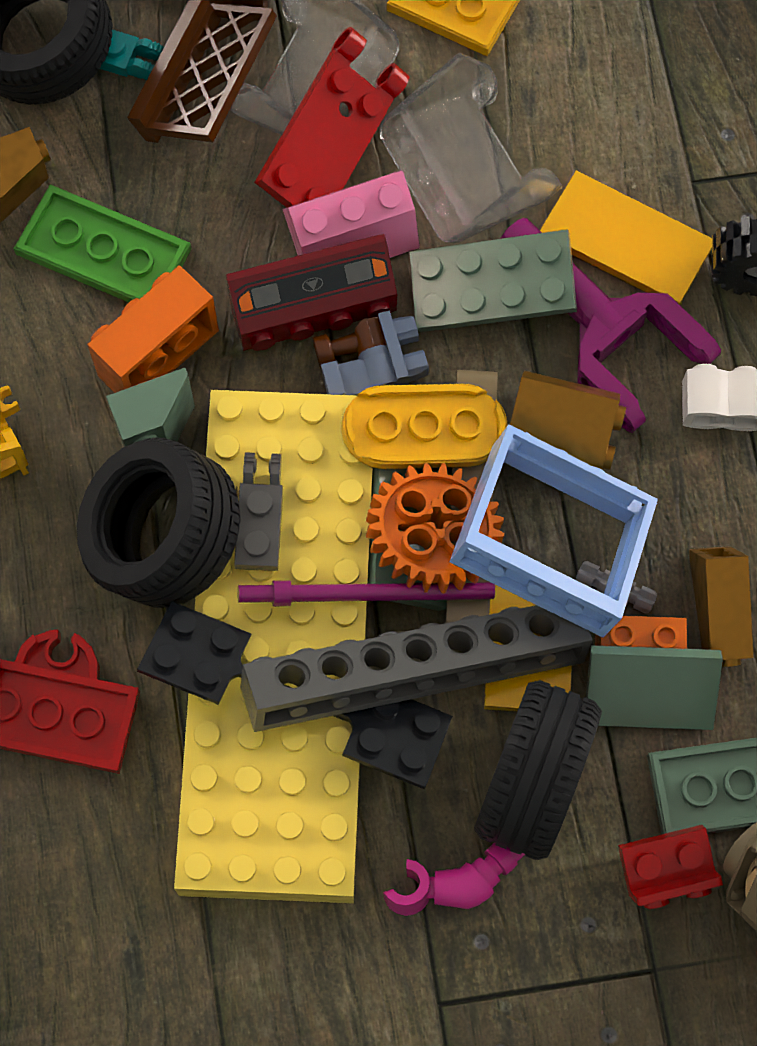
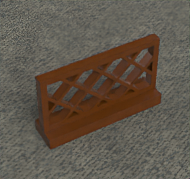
M188 0L127 117L145 141L158 143L161 136L214 142L277 17L272 8L210 3L209 0ZM221 18H230V22L217 29L222 20ZM253 21H259L256 28L243 35L241 28ZM236 32L238 38L220 49L218 42ZM212 46L215 52L201 60L206 49ZM244 49L241 58L227 66L225 59ZM220 63L222 70L204 80L202 73ZM196 77L198 84L185 91L190 80ZM228 81L224 91L211 98L209 91ZM204 95L206 100L204 103L187 111L186 104ZM180 109L182 116L168 123L173 113ZM211 112L212 115L205 128L194 127L193 122Z

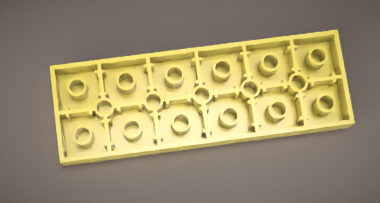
M211 390L206 457L212 459L225 469L231 481H233L238 501L240 483H243L245 452L255 453V458L257 459L254 484L270 485L269 460L272 453L281 454L282 457L280 485H283L278 571L235 569L234 548L232 556L222 574L208 589L195 597V611L251 633L250 640L241 657L242 665L260 657L276 658L294 654L296 651L304 648L316 650L335 646L345 640L360 641L366 639L367 601L291 602V606L273 607L272 602L238 603L237 599L238 585H272V581L290 580L291 585L368 584L370 538H366V531L370 524L366 522L368 510L371 509L373 467L363 464L350 453L343 441L341 432L344 412L351 401L357 397L356 395ZM326 675L331 679H340L335 675ZM236 677L229 682L219 705L188 693L174 889L177 894L187 897L354 903L360 763L342 756L352 733L351 724L334 716L254 732L240 688V677ZM291 683L284 684L292 688L298 687Z

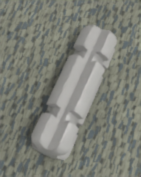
M584 561L577 573L576 581L589 587L594 586L597 588V591L604 594L611 571L606 569L605 572L599 570L600 566ZM633 581L626 605L630 602L634 604V609L643 613H649L656 601L657 593L645 586H642L640 589L636 587V582Z

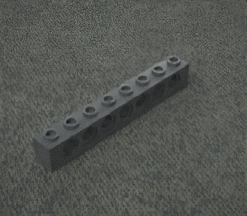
M538 605L525 608L509 607L495 614L480 617L478 615H469L459 621L440 625L429 623L421 626L419 629L400 633L389 631L375 638L360 641L345 640L331 647L316 650L304 648L296 651L294 654L276 658L260 657L250 663L243 664L240 688L253 730L258 732L581 664L586 659L593 639L589 630ZM493 641L500 642L503 645L496 644ZM453 650H459V651H461V652H463V653H457V652H454ZM411 658H417L422 660L423 662H417L412 660ZM369 666H375L381 670H373ZM326 675H335L340 679H331ZM291 683L298 687L289 688L284 686L283 684Z

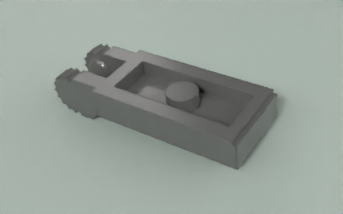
M245 452L243 483H240L239 490L240 525L235 547V569L278 571L283 485H280L281 454L272 453L269 460L270 485L254 484L257 459L255 458V453Z

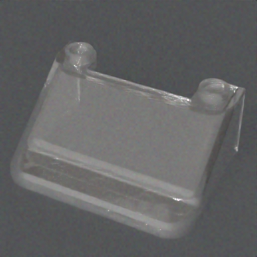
M282 0L284 17L288 21L294 22L298 28L263 90L256 85L243 83L230 110L243 119L282 135L331 52L334 42L345 29L352 27L367 40L364 49L351 62L350 67L373 86H375L376 80L382 71L394 62L399 52L398 37L392 28L360 0ZM341 103L339 111L343 116L347 117L349 114L348 108L345 103Z
M462 53L456 54L388 113L380 126L381 140L399 171L403 170L407 185L436 235L442 241L448 243H459L547 201L563 188L557 176L545 168H535L523 177L520 175L482 112V109L493 103L497 97V78L488 64Z

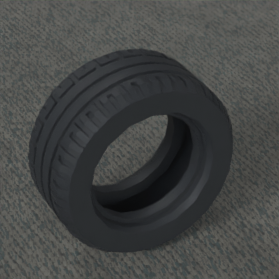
M0 0L1 97L21 104H46L68 97L84 87L99 71L108 55L112 42L113 23L108 4L105 0H60L68 3L67 20L60 33L46 46L28 54H10L3 51V35L11 19L23 8L40 0Z
M162 437L147 438L120 449L108 458L95 473L85 491L79 508L77 544L87 572L102 588L153 608H168L171 601L184 604L208 589L222 574L232 556L238 539L240 510L233 481H231L230 476L221 465L174 440ZM176 486L178 494L176 516L168 536L154 554L142 561L139 550L141 530L149 510L163 493Z
M541 680L528 683L474 826V830L480 839L490 843L492 841L496 842V846L504 849L508 847L510 851L520 855L524 853L526 857L534 860L548 858L569 809L601 718L602 710L594 700L586 697L582 699L579 694L571 691L567 693L565 689L557 686L553 688L549 683Z

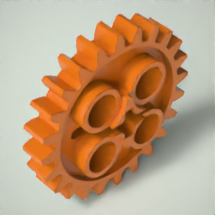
M424 463L422 472L419 474L414 467L409 465L405 478L395 471L392 474L390 484L382 482L378 491L379 495L373 494L370 503L372 509L368 510L366 522L370 524L366 531V538L374 539L370 552L383 553L379 562L380 567H386L391 564L394 566L391 578L396 579L403 573L407 575L408 588H411L419 580L422 581L425 593H428L432 583H437L441 593L445 594L449 582H452L460 591L463 590L466 578L474 584L479 580V576L449 562L455 548L451 542H457L476 491L475 485L478 479L473 477L467 482L461 480V468L455 471L452 476L447 474V467L444 463L441 464L438 473L432 472L429 463ZM489 502L478 532L502 543L505 533L500 531L504 517L495 515L499 503ZM446 504L454 505V506H456L459 510H458V511L451 510V509L447 508L445 505H446ZM403 507H412L416 509L418 513H410L406 511ZM410 544H418L425 551H416L410 547Z

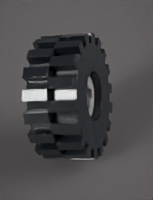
M750 216L742 217L740 223L734 220L727 222L726 228L720 226L716 230V234L712 236L713 282L716 285L721 284V288L726 291L733 289L734 294L742 295L744 292H749L750 296H757V219L752 220Z

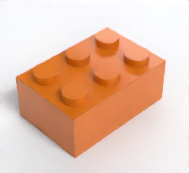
M180 265L172 272H165L160 275L153 283L150 291L140 299L135 298L131 300L122 310L121 316L110 325L101 326L92 335L91 341L87 345L98 377L116 393L173 372L219 331L213 296Z

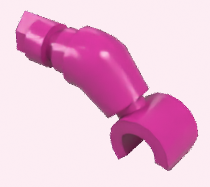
M495 842L484 852L486 855L484 860L478 857L472 864L466 862L460 868L435 871V877L429 876L424 866L418 862L407 859V877L416 880L419 888L413 894L406 896L398 894L394 889L383 892L384 900L389 909L396 914L404 916L414 915L423 910L429 899H434L435 905L471 909L479 906L494 894L492 888L500 882L499 875L502 873L506 876L518 865L517 861L525 854L521 853L520 855L510 851L508 847L504 849L496 846Z

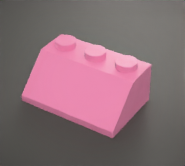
M403 170L283 209L297 255L380 234L385 235L390 258L420 248L415 207Z

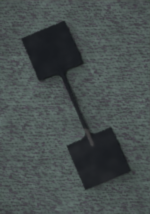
M171 601L137 668V672L219 705L229 682L236 677H242L243 665L241 657L250 640L251 633ZM413 699L334 715L336 718L349 722L352 726V733L342 756L424 790L453 717Z

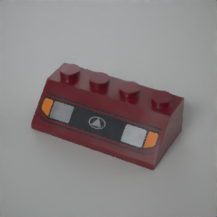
M384 234L226 274L231 310L243 351L249 349L255 351L266 350L276 342L288 339L295 341L304 340L311 337L314 332L326 329L342 330L352 325L353 322L363 320L364 318L378 317V313L389 310L390 313L397 311V290Z

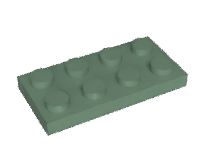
M568 229L410 251L414 313L418 332L577 312L571 241Z

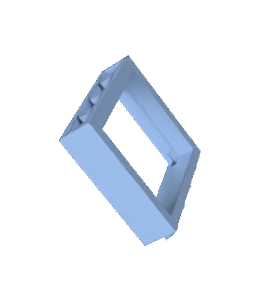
M508 424L491 448L449 562L600 637H604L622 619L658 499L637 489L635 486H631L605 473L602 469L593 467L569 455L564 450L555 448L531 436L528 432L525 433ZM503 463L625 523L604 594L478 532Z

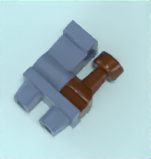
M389 310L378 313V317L364 318L358 323L354 333L330 341L327 334L312 337L320 369H322L323 382L327 394L357 396V394L369 387L409 385V382L429 375V366L423 350L403 355L400 347L401 345L419 341L414 316L392 319ZM357 353L358 356L357 360L338 364L337 360L335 361L336 356Z

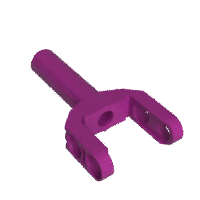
M523 217L510 225L503 233L501 239L542 232L531 221ZM573 263L577 312L568 314L579 324L577 383L619 393V405L626 407L622 428L633 433L646 421V417L639 407L638 399L601 362L644 325L645 318L693 362L711 364L721 355V349L716 340L668 293L639 292L623 298H609Z

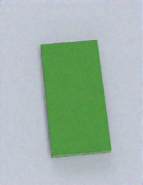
M51 184L13 248L15 254L126 302L143 297L152 289L155 280L163 273H170L179 265L182 267L192 250L190 242Z

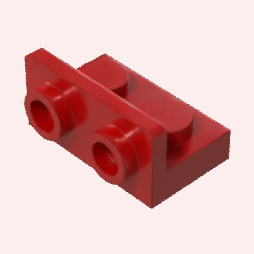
M703 825L618 845L628 894L638 906H644L647 909L660 908L668 905L671 898L686 895L688 898L704 897L712 893V888L723 885L721 875L715 871L707 829Z

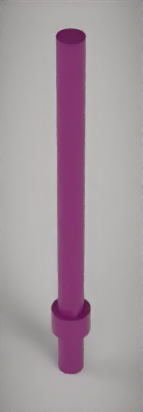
M290 580L272 581V585H238L237 588L238 603L272 602L273 607L291 606V602L481 600L495 598V584L491 582L465 583L463 590L460 591L453 583H449L445 594L441 593L437 583H432L428 593L424 592L422 583H414L411 588H408L407 583L291 585Z

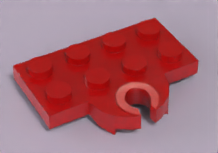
M58 629L49 630L35 636L32 634L21 645L14 662L0 659V749L120 774L140 696L139 688L100 680V665L92 646L76 633L71 638L74 647L72 657L63 663L53 661L51 657L52 651L61 642V633Z

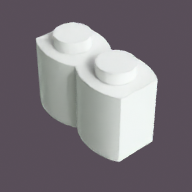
M699 364L692 369H687L682 380L683 426L698 429L726 428L737 431H757V369L752 366H740L733 371L717 369L712 364Z

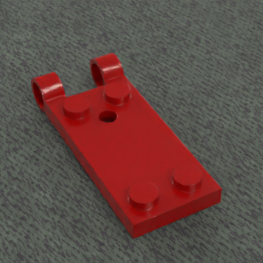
M352 27L345 29L334 42L331 52L254 182L286 208L344 188L393 100L408 84L410 76L395 63L390 64L382 71L376 80L375 86L371 85L350 67L351 62L360 55L367 42ZM341 103H345L348 108L349 114L347 117L343 116L339 111Z

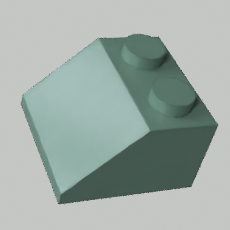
M186 368L106 396L124 447L140 440L156 437L177 442L195 407Z

